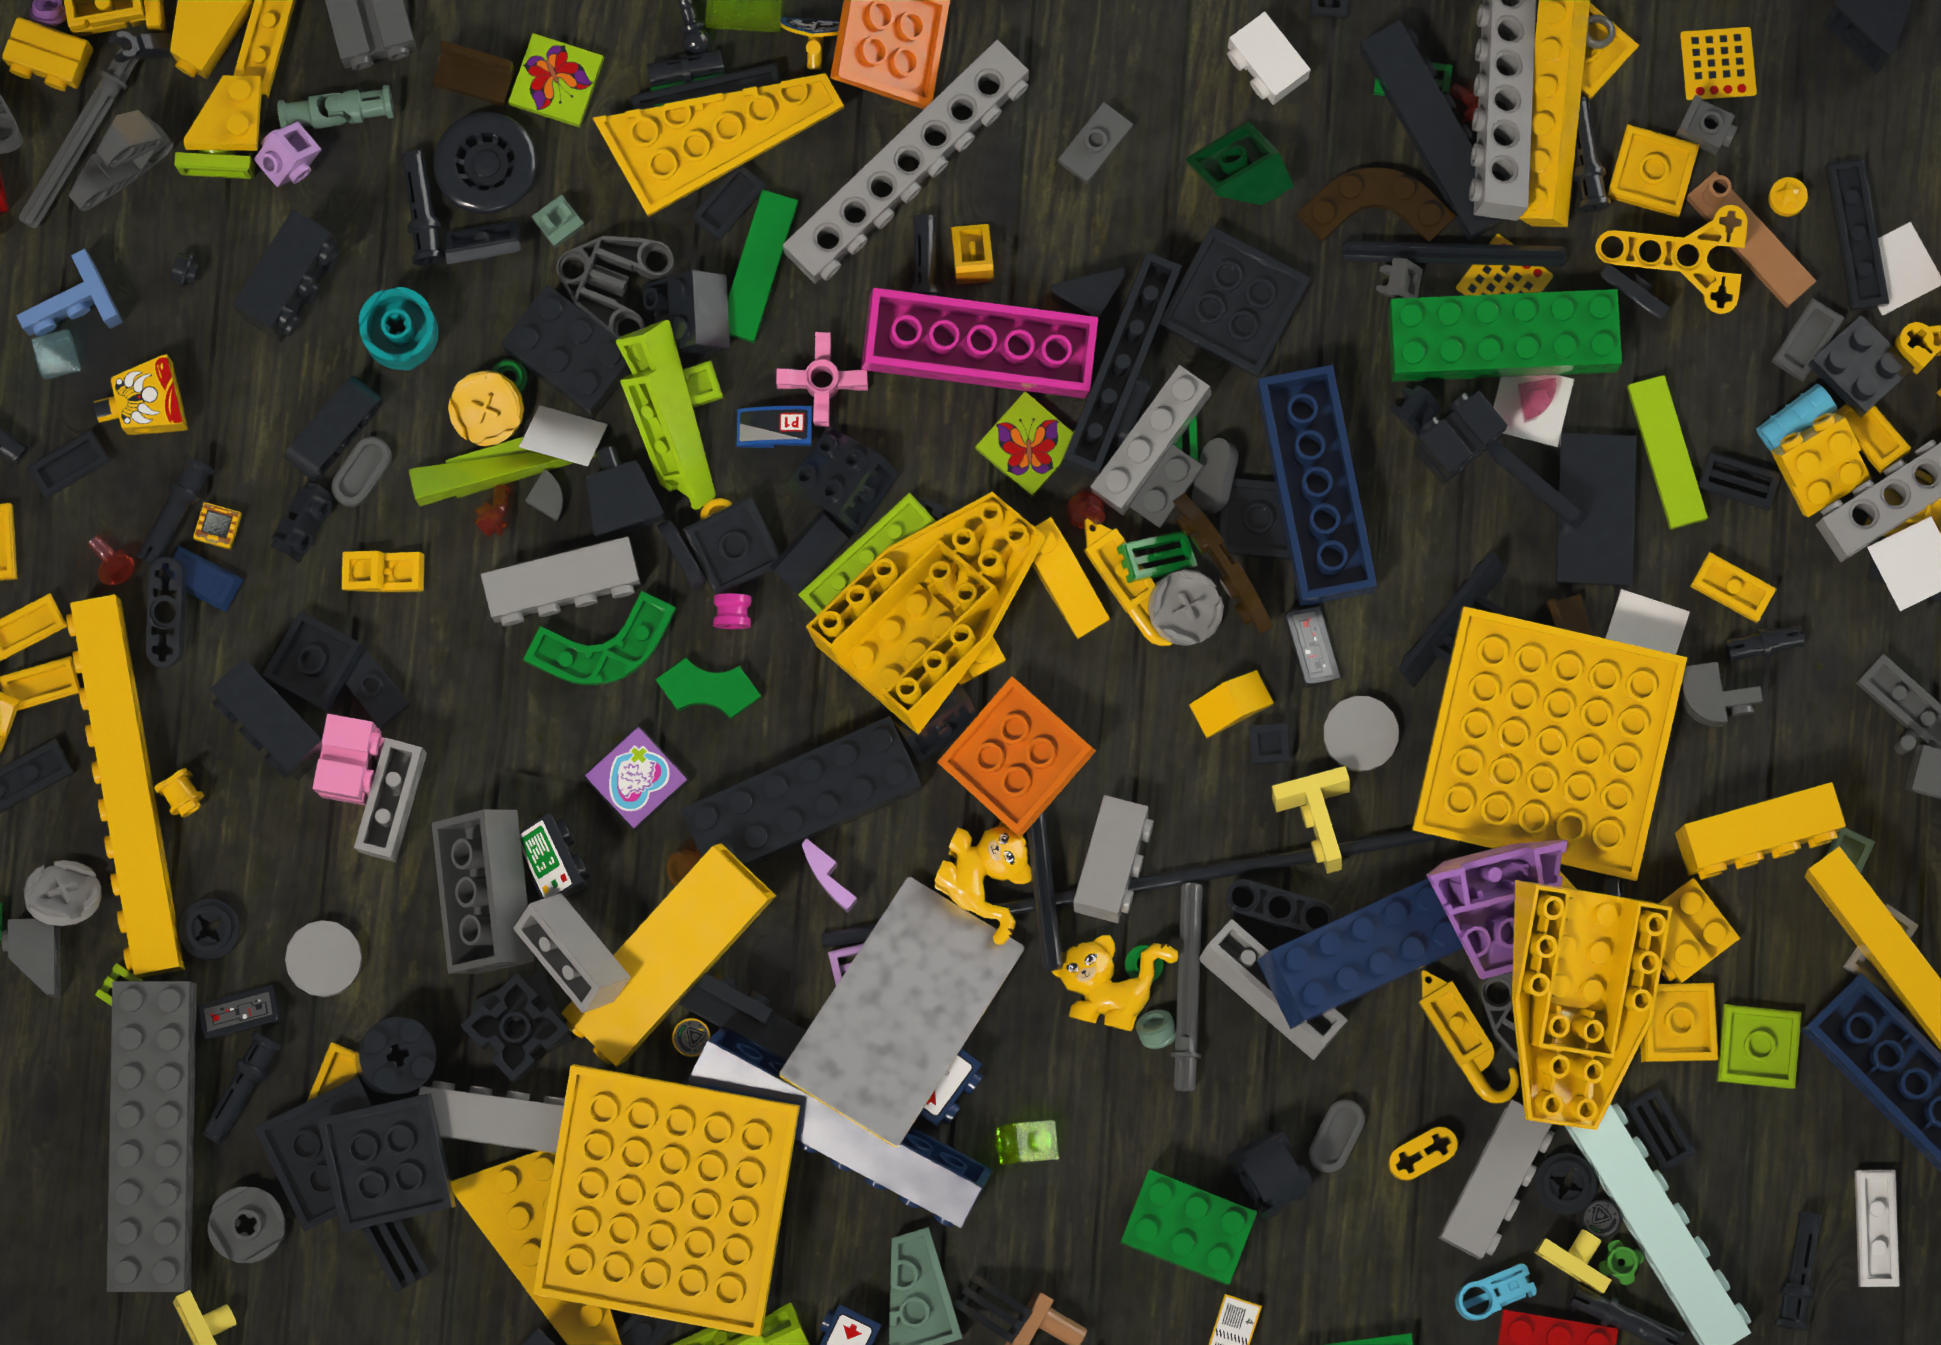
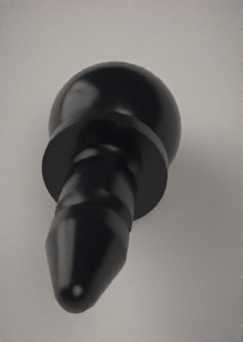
M678 0L682 19L685 22L684 26L679 27L680 31L684 33L682 37L684 51L688 55L708 52L711 47V37L703 29L705 22L697 21L696 10L692 5L693 0Z

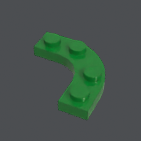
M641 591L625 625L616 637L604 644L587 646L572 642L540 626L523 660L559 679L578 685H604L616 682L637 671L650 659L660 644L676 612V607Z

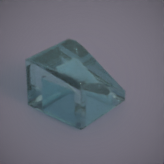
M69 330L31 338L39 372L45 380L81 370L73 334Z

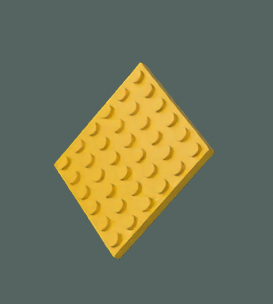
M1463 606L1412 830L1493 849L1517 843L1567 840L1566 853L1562 852L1561 864L1637 881L1687 657Z
M571 1065L533 1295L760 1337L763 1331L800 1105L581 1065Z

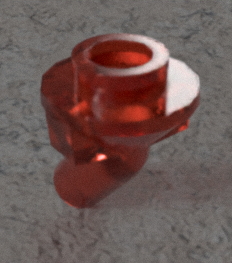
M1455 82L1449 94L1468 105L1461 116L1462 124L1465 123L1472 128L1475 109L1478 108L1479 96H1474V91Z
M505 485L495 486L492 507L485 503L480 508L473 510L477 516L473 521L474 524L488 537L493 533L501 537L503 529L507 526L503 517L507 511L509 487Z
M1079 492L1072 496L1068 502L1067 516L1070 522L1077 528L1085 529L1084 521L1087 518L1095 525L1103 523L1105 520L1104 506L1101 499L1094 493Z
M99 534L87 544L103 561L97 569L98 578L102 583L107 585L121 584L133 574L135 569L134 562L128 554L121 549L114 552Z

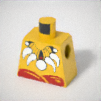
M167 354L113 376L111 384L114 396L94 401L99 423L119 418L122 429L128 435L188 430L174 365Z

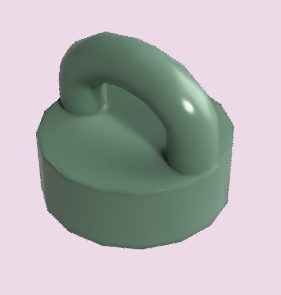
M1165 1010L1149 1011L1136 1022L1135 1028L1139 1039L1146 1048H1163L1170 1045L1176 1038L1175 1023L1171 1014Z

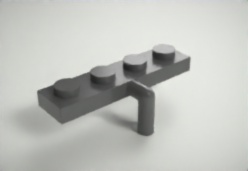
M1882 654L1856 684L1908 729L1895 743L1894 749L1896 753L1900 755L1908 753L1915 747L1918 740L1927 746L1929 740L1941 742V704L1885 654Z

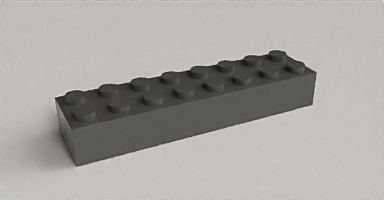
M112 981L107 1292L191 1291L197 984L190 981Z

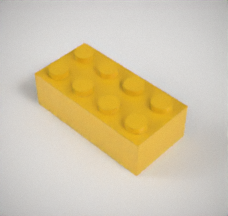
M1830 782L1684 824L1675 832L1688 876L1699 874L1700 880L1722 874V871L1727 870V865L1735 863L1736 869H1742L1758 864V861L1764 859L1763 855L1772 853L1773 859L1795 853L1796 850L1801 849L1800 844L1808 842L1810 849L1831 843V840L1838 838L1837 832L1846 827L1833 783Z

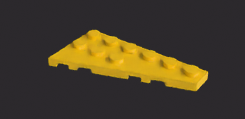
M826 73L781 81V83L768 86L745 88L742 91L726 94L719 93L666 103L663 106L648 109H635L611 116L594 117L593 121L645 213L650 217L844 108V105Z
M537 1151L451 1181L454 1195L567 1345H623L611 1309L533 1295L556 1153Z

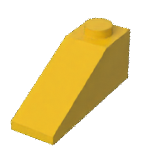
M1050 517L1035 526L1036 529L1044 534L1045 540L1031 565L1074 635L1079 639L1108 622L1110 618L1071 548Z

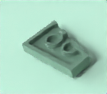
M929 1227L892 1238L889 1345H944L963 1339Z

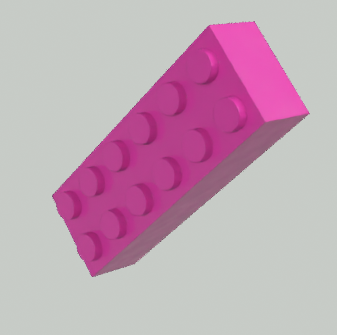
M873 288L869 296L861 370L1085 398L1091 388L1098 317Z

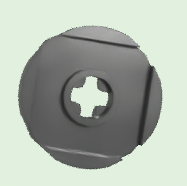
M256 1187L233 1188L221 1195L214 1203L208 1222V1235L214 1248L223 1257L237 1263H258L272 1256L286 1236L285 1213L279 1201L272 1194ZM242 1215H246L249 1219L255 1217L257 1220V1224L254 1226L255 1232L250 1236L247 1232L239 1233L237 1227L241 1225L239 1218Z

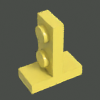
M1346 766L1272 786V799L1276 812L1300 806L1306 828L1313 827L1316 840L1311 841L1315 860L1317 863L1324 862L1327 874L1342 870V857L1324 799L1350 792V779Z

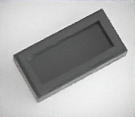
M1812 298L1771 362L1803 382L1811 371V368L1808 366L1809 362L1827 346L1844 320V317Z

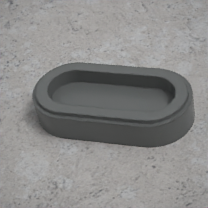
M366 437L356 444L332 481V492L339 503L347 507H356L368 499L392 461L391 450L385 441L377 437Z
M1215 438L1209 441L1203 448L1199 463L1204 468L1194 481L1192 489V501L1201 511L1208 514L1218 513L1227 504L1238 462L1236 446L1222 438Z
M1340 1100L1335 1102L1327 1111L1309 1148V1160L1318 1171L1332 1173L1339 1170L1345 1164L1365 1123L1364 1112L1356 1102Z

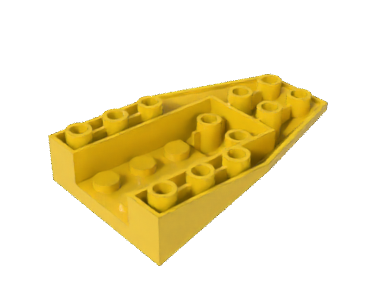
M991 492L886 548L806 628L814 643L822 652L919 735L991 640L1041 548L1045 536L996 494Z
M1515 880L1512 1004L1526 1120L1592 1130L1598 1129L1652 1021L1672 907L1650 901Z

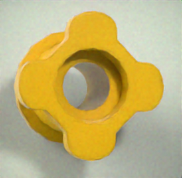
M186 768L177 771L154 787L155 791L160 793L161 796L164 795L170 804L171 809L169 811L171 815L180 813L181 817H186L202 806L199 801L204 797L202 791L198 792L190 780L193 775Z

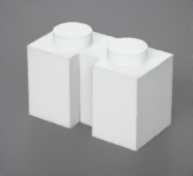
M1263 12L1229 38L1228 49L1230 51L1227 52L1229 59L1238 70L1241 71L1244 68L1254 77L1250 81L1253 90L1261 99L1267 97L1272 105L1309 79L1311 69L1266 12Z

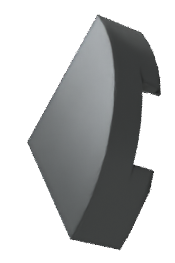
M544 469L525 502L558 522L563 511L562 491L553 475Z

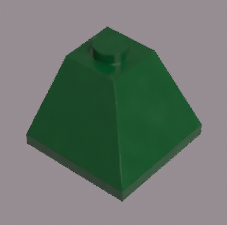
M1249 121L1185 158L1192 170L1219 197L1264 205L1269 201L1278 199L1284 192L1294 187L1280 153Z

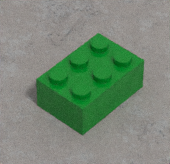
M1149 1169L1120 1243L1228 1286L1257 1211Z

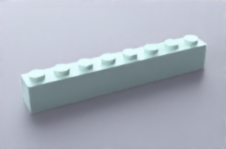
M1617 1103L1609 1105L1597 1130L1565 1126L1583 1157L1593 1168L1595 1176L1608 1198L1618 1208L1621 1219L1699 1345H1732L1751 1334L1747 1327L1751 1323L1747 1312L1740 1303L1734 1305L1727 1294V1291L1731 1289L1728 1281L1719 1269L1713 1271L1706 1258L1710 1256L1707 1247L1699 1236L1695 1238L1691 1236L1685 1226L1690 1223L1685 1211L1679 1203L1672 1205L1665 1191L1669 1190L1667 1182L1658 1170L1652 1172L1645 1158L1649 1154L1641 1140L1637 1136L1632 1139L1624 1127L1628 1120Z

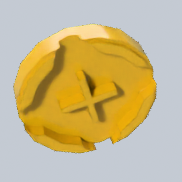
M485 370L471 373L456 384L452 398L449 400L448 410L451 423L461 437L477 443L476 445L490 446L500 444L515 434L522 423L524 405L521 393L513 381L502 373Z

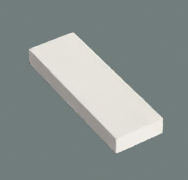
M1895 1170L1855 1171L1858 1286L1898 1287L1899 1261Z

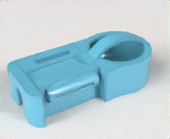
M1518 1264L1482 1280L1465 1284L1456 1293L1455 1305L1462 1317L1467 1320L1477 1321L1502 1310L1501 1307L1525 1298L1526 1293L1529 1298L1533 1297L1537 1290L1534 1282H1530L1528 1279L1530 1273L1525 1264ZM1472 1287H1479L1485 1291L1481 1295L1464 1302L1462 1301L1463 1295ZM1489 1300L1488 1308L1483 1314L1475 1315L1466 1311L1467 1308Z

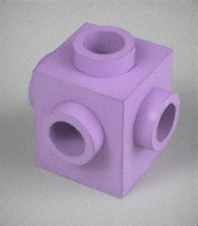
M297 121L266 135L260 143L263 147L254 158V161L276 187L290 181L296 184L311 172L309 166L321 151V148Z

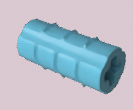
M1815 384L1805 393H1801L1790 404H1785V407L1775 415H1770V418L1758 426L1756 430L1764 444L1771 451L1780 445V440L1794 432L1801 433L1812 426L1814 419L1823 414L1835 413L1837 406L1828 392L1821 385Z

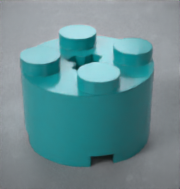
M395 287L376 292L364 303L359 314L361 339L370 355L385 367L404 371L412 370L427 360L436 347L439 332L436 318L427 301L411 289ZM394 324L399 327L404 324L406 329L402 333L397 332L394 334L391 327Z

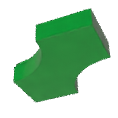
M685 658L655 679L678 712L694 705H708L721 710L732 720L762 698L740 666L727 672L712 673L697 668Z

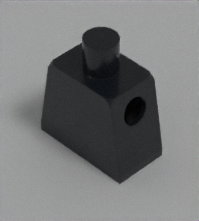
M616 446L606 447L595 452L600 472L586 476L592 526L598 542L666 520L663 510L636 460L622 464Z

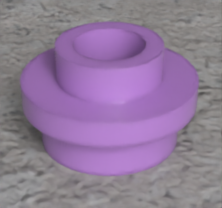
M34 0L32 8L29 10L30 21L50 28L59 26L67 18L65 7L62 6L61 0Z

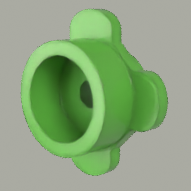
M1613 1240L1608 1244L1609 1252L1606 1259L1600 1262L1599 1271L1605 1276L1612 1275L1618 1278L1623 1285H1629L1634 1282V1273L1638 1265L1644 1260L1643 1253L1639 1249L1632 1250L1624 1247L1620 1240ZM1619 1259H1623L1625 1261L1624 1266L1618 1265Z

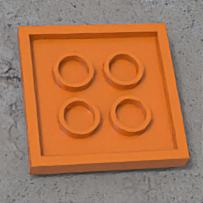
M844 0L830 78L925 109L933 101L950 0Z
M1011 676L937 763L1015 834L1022 837L1096 750Z

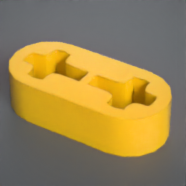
M1436 1127L1401 1145L1389 1157L1388 1166L1390 1172L1394 1177L1405 1181L1420 1176L1454 1156L1458 1144L1456 1136L1445 1127ZM1437 1134L1441 1139L1445 1137L1449 1139L1450 1144L1445 1147L1447 1154L1442 1155L1441 1152L1435 1151L1428 1156L1426 1155L1424 1149L1434 1143L1433 1135ZM1404 1152L1407 1157H1410L1419 1152L1422 1159L1412 1165L1414 1170L1412 1173L1408 1174L1405 1169L1400 1171L1397 1169L1396 1164L1400 1161V1153Z

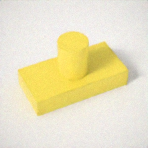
M1584 1229L1580 1231L1568 1252L1546 1238L1540 1241L1534 1251L1535 1254L1598 1294L1604 1293L1612 1281L1587 1265L1602 1241Z
M190 1290L176 1296L173 1301L193 1345H217L213 1336L237 1325L235 1317L227 1304L202 1316Z

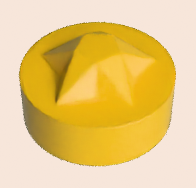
M1785 177L1775 182L1768 195L1769 205L1772 210L1784 217L1798 214L1804 208L1808 198L1807 189L1804 184L1792 177Z

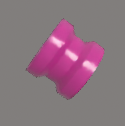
M729 593L714 595L717 615L713 618V626L722 629L750 628L751 619L747 616V608L751 606L752 597L744 594Z

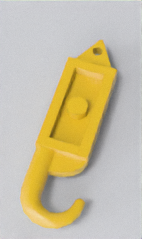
M1087 518L1084 521L1087 548L1083 551L1125 612H1128L1144 637L1152 644L1158 646L1172 645V643L1158 634L1149 618V596L1155 586L1153 580L1150 578L1128 583L1126 576L1129 574L1128 569H1123L1121 563L1124 560L1123 554L1119 555L1117 547L1126 543L1117 528L1111 530ZM1093 525L1095 531H1090L1089 526ZM1140 565L1138 566V569L1143 570L1144 567Z
M1423 970L1421 972L1422 1000L1419 1001V1004L1476 1093L1483 1100L1490 1103H1504L1510 1100L1516 1094L1519 1087V1076L1514 1067L1509 1068L1510 1084L1506 1089L1496 1091L1491 1088L1482 1071L1493 1060L1495 1052L1492 1043L1453 981L1447 983ZM1426 977L1431 978L1432 982L1430 984L1425 982Z

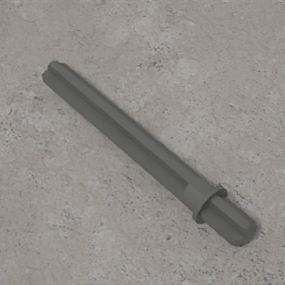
M122 47L118 50L117 54L123 51ZM130 58L124 63L116 62L113 59L106 72L101 71L100 76L102 78L19 214V219L24 224L35 229L39 227L121 89L126 90L128 87L125 83L139 59Z
M1184 883L1181 886L1175 1052L1171 1053V1057L1175 1058L1174 1088L1177 1091L1183 1092L1195 1090L1197 1059H1201V1054L1198 1053L1197 1037L1203 887L1198 883Z

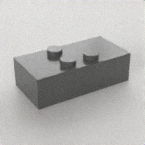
M483 809L432 822L448 974H482L534 962L533 952L513 929L528 907L517 810Z

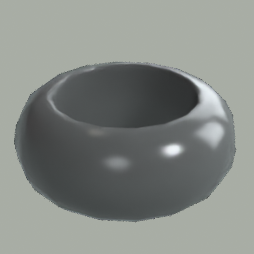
M1603 15L1588 17V27L1594 23L1602 24L1608 31V37L1601 41L1594 40L1589 36L1587 28L1586 45L1594 49L1607 47L1615 36V27L1612 21Z

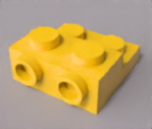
M1826 413L1812 421L1810 428L1801 433L1794 432L1780 440V445L1771 450L1802 514L1806 517H1810L1852 492L1868 480H1872L1859 454V451L1862 449L1846 418L1837 413Z
M1694 877L1659 903L1672 907L1660 972L1668 982L1674 979L1677 984H1681L1740 939Z

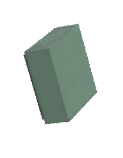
M1844 827L1837 832L1838 838L1832 840L1825 856L1840 846L1861 874L1875 841Z

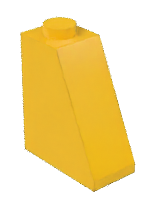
M178 0L170 48L171 54L177 61L175 66L192 78L199 74L203 78L208 79L250 15L254 2L252 0Z

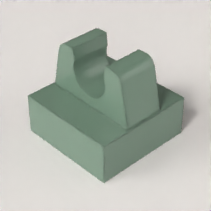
M562 194L532 216L533 221L555 249L585 227L582 220Z

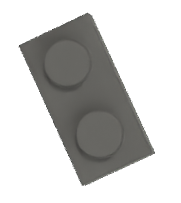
M1172 444L1129 507L1162 529L1176 508L1173 500L1187 493L1204 466Z

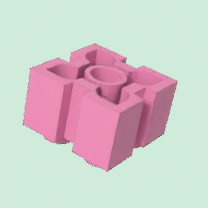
M327 714L321 743L322 750L320 759H318L312 789L322 798L366 806L375 775L373 771L374 761L379 760L385 738L381 737L380 729L372 721Z

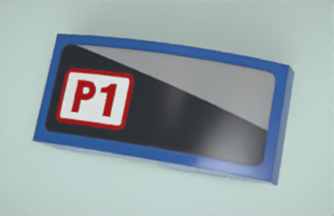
M769 406L737 409V447L774 448V445L811 446L812 406Z

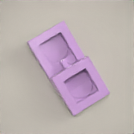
M805 839L802 847L812 872L828 895L849 913L858 901L853 894L830 877L837 867L836 861L808 839Z

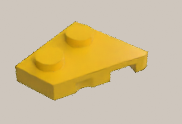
M223 75L184 137L185 149L258 151L262 94L261 77Z

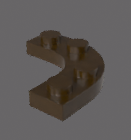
M1388 168L1358 169L1336 178L1325 186L1296 215L1322 243L1349 217L1364 209L1380 208L1390 210L1402 218L1426 243H1431L1456 218L1420 181L1405 173Z
M1186 493L1173 500L1179 513L1175 517L1176 523L1186 537L1191 536L1200 553L1208 552L1224 576V578L1220 579V582L1230 598H1236L1238 604L1234 606V609L1245 625L1252 623L1260 634L1273 627L1252 583L1239 562H1236L1229 554L1224 544V539L1213 524Z

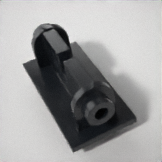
M309 481L305 483L304 487L299 486L295 497L288 507V510L297 514V517L294 521L283 516L271 537L273 543L270 547L282 554L285 553L300 563L305 553L310 550L313 539L323 521L329 516L336 498L320 485Z

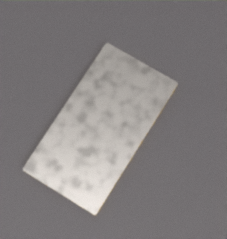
M908 877L785 1063L779 1076L893 1147H899L1023 953L1024 946L1012 938H1009L1004 945H997L992 937L997 929L966 910L961 909L958 905L915 879Z

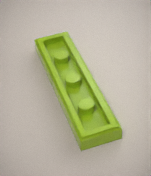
M1665 375L1628 385L1627 390L1669 529L1672 530L1707 520V513Z
M911 493L907 494L798 595L818 615L886 548L936 522L935 519Z

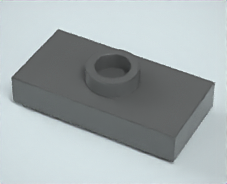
M1103 102L1059 157L1058 163L1088 185L1133 128V123Z

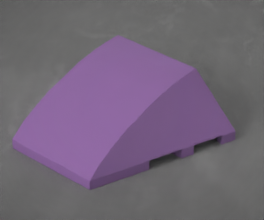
M1567 840L1510 844L1444 861L1426 874L1480 979L1513 971L1515 880L1561 887L1562 876H1559L1562 852L1566 853Z

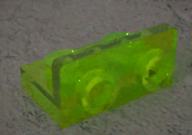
M707 0L706 28L780 32L782 0Z

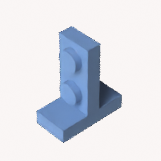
M85 249L71 255L84 282L16 315L22 328L29 336L36 334V336L45 335L57 327L55 323L67 317L70 319L79 318L90 311V306L94 304L103 321L110 329L123 323L91 256Z

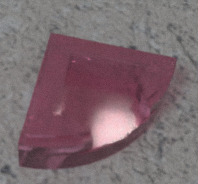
M1556 378L1518 384L1517 388L1524 423L1537 419L1550 406L1556 390Z

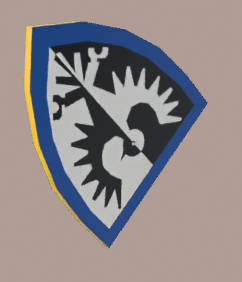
M781 17L780 26L796 34L809 36L806 45L808 52L807 68L822 69L823 37L838 35L840 21Z

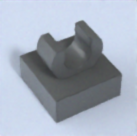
M1393 258L1392 266L1383 265L1380 267V272L1390 276L1388 285H1378L1376 290L1393 299L1418 298L1423 269L1408 259Z

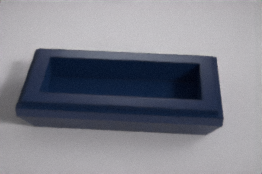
M177 545L171 557L180 560L186 567V592L227 612L244 579ZM167 563V568L163 570L160 578H165L166 582L169 583L170 579L176 578L177 573L170 570V564Z

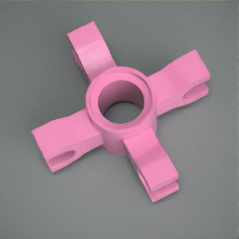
M815 332V361L806 370L777 369L776 384L777 389H807L810 395L814 397V427H828L830 398L835 396L839 389L868 391V371H838L831 362V333ZM819 372H827L833 377V380L829 386L819 388L812 383V378Z

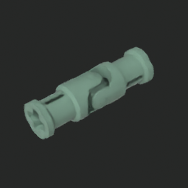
M383 85L381 90L359 92L358 89L343 92L342 94L309 96L308 100L285 103L284 100H279L277 103L281 129L297 121L302 127L312 126L314 129L343 125L346 122L353 124L363 123L364 118L385 115L388 119L394 118V106L389 85ZM324 107L328 110L329 117L322 115Z

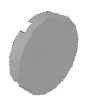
M1187 569L1169 573L1159 580L1149 596L1148 605L1151 624L1158 634L1172 644L1183 646L1203 642L1213 635L1222 621L1224 606L1221 596L1219 597L1218 591L1215 589L1216 585L1204 574Z
M1353 696L1340 701L1329 712L1323 726V741L1328 755L1339 766H1346V769L1353 772L1369 771L1381 767L1393 755L1399 741V726L1393 712L1383 702L1370 696Z
M55 861L54 866L44 868L43 865L35 869L27 878L24 887V899L27 910L35 919L49 925H72L89 918L99 908L102 898L100 881L96 878V873L90 867L75 861Z
M324 920L308 923L298 930L287 946L285 957L288 975L295 985L310 995L320 997L338 995L348 989L359 976L363 961L360 943L352 932L337 922Z

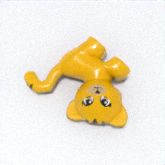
M1001 821L998 826L984 832L977 846H971L972 838L968 831L957 827L949 845V855L956 858L954 863L942 861L935 878V888L950 896L952 901L963 910L972 911L983 918L998 919L1000 926L992 937L994 943L1004 945L1012 936L1016 922L1009 908L985 902L984 877L988 875L992 879L1001 881L1008 879L1014 884L1031 882L1032 874L1031 867L1028 864L1029 851L1027 841L1024 836H1018Z
M1102 935L1093 942H1083L1070 947L1065 953L1061 952L1062 969L1051 972L1056 977L1061 978L1067 990L1079 993L1085 998V1001H1076L1071 1006L1069 1017L1096 1023L1099 1015L1103 1014L1105 1015L1104 1025L1126 1031L1133 1030L1138 1014L1149 1000L1150 986L1154 978V961L1160 958L1172 964L1179 958L1178 951L1171 946L1153 943L1141 952L1138 977L1122 982L1111 981L1114 975L1112 958L1115 953V943L1110 935Z

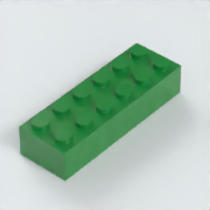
M1618 289L1391 299L1388 306L1392 382L1614 373L1618 371L1622 364Z

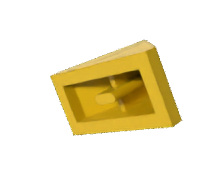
M989 224L951 227L956 285L994 282Z
M1257 670L1220 684L1189 704L1207 739L1274 705V702Z

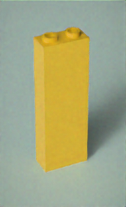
M722 843L712 846L613 955L631 977L615 1001L582 1013L575 1003L571 1001L561 1013L567 1019L566 1025L576 1036L580 1038L585 1036L595 1046L593 1051L603 1062L607 1064L613 1063L615 1066L626 1062L699 982L704 974L710 970L771 903L776 895Z
M1839 846L1810 867L1805 874V878L1923 1034L1941 1053V979Z

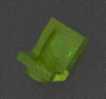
M1055 1121L1014 1123L999 1126L996 1129L995 1146L1001 1165L1059 1159Z

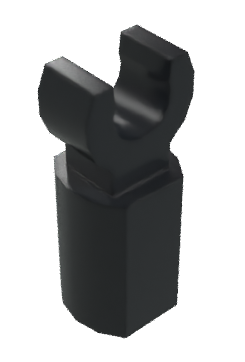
M119 31L108 39L109 43H118L123 48V51L114 56V60L119 63H124L130 58L157 59L167 58L171 55L172 39L168 32L135 33L131 35L129 32Z

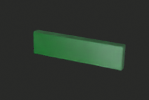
M765 190L761 192L728 297L729 336L751 343L756 341L784 251L783 244L787 241L798 207V200Z

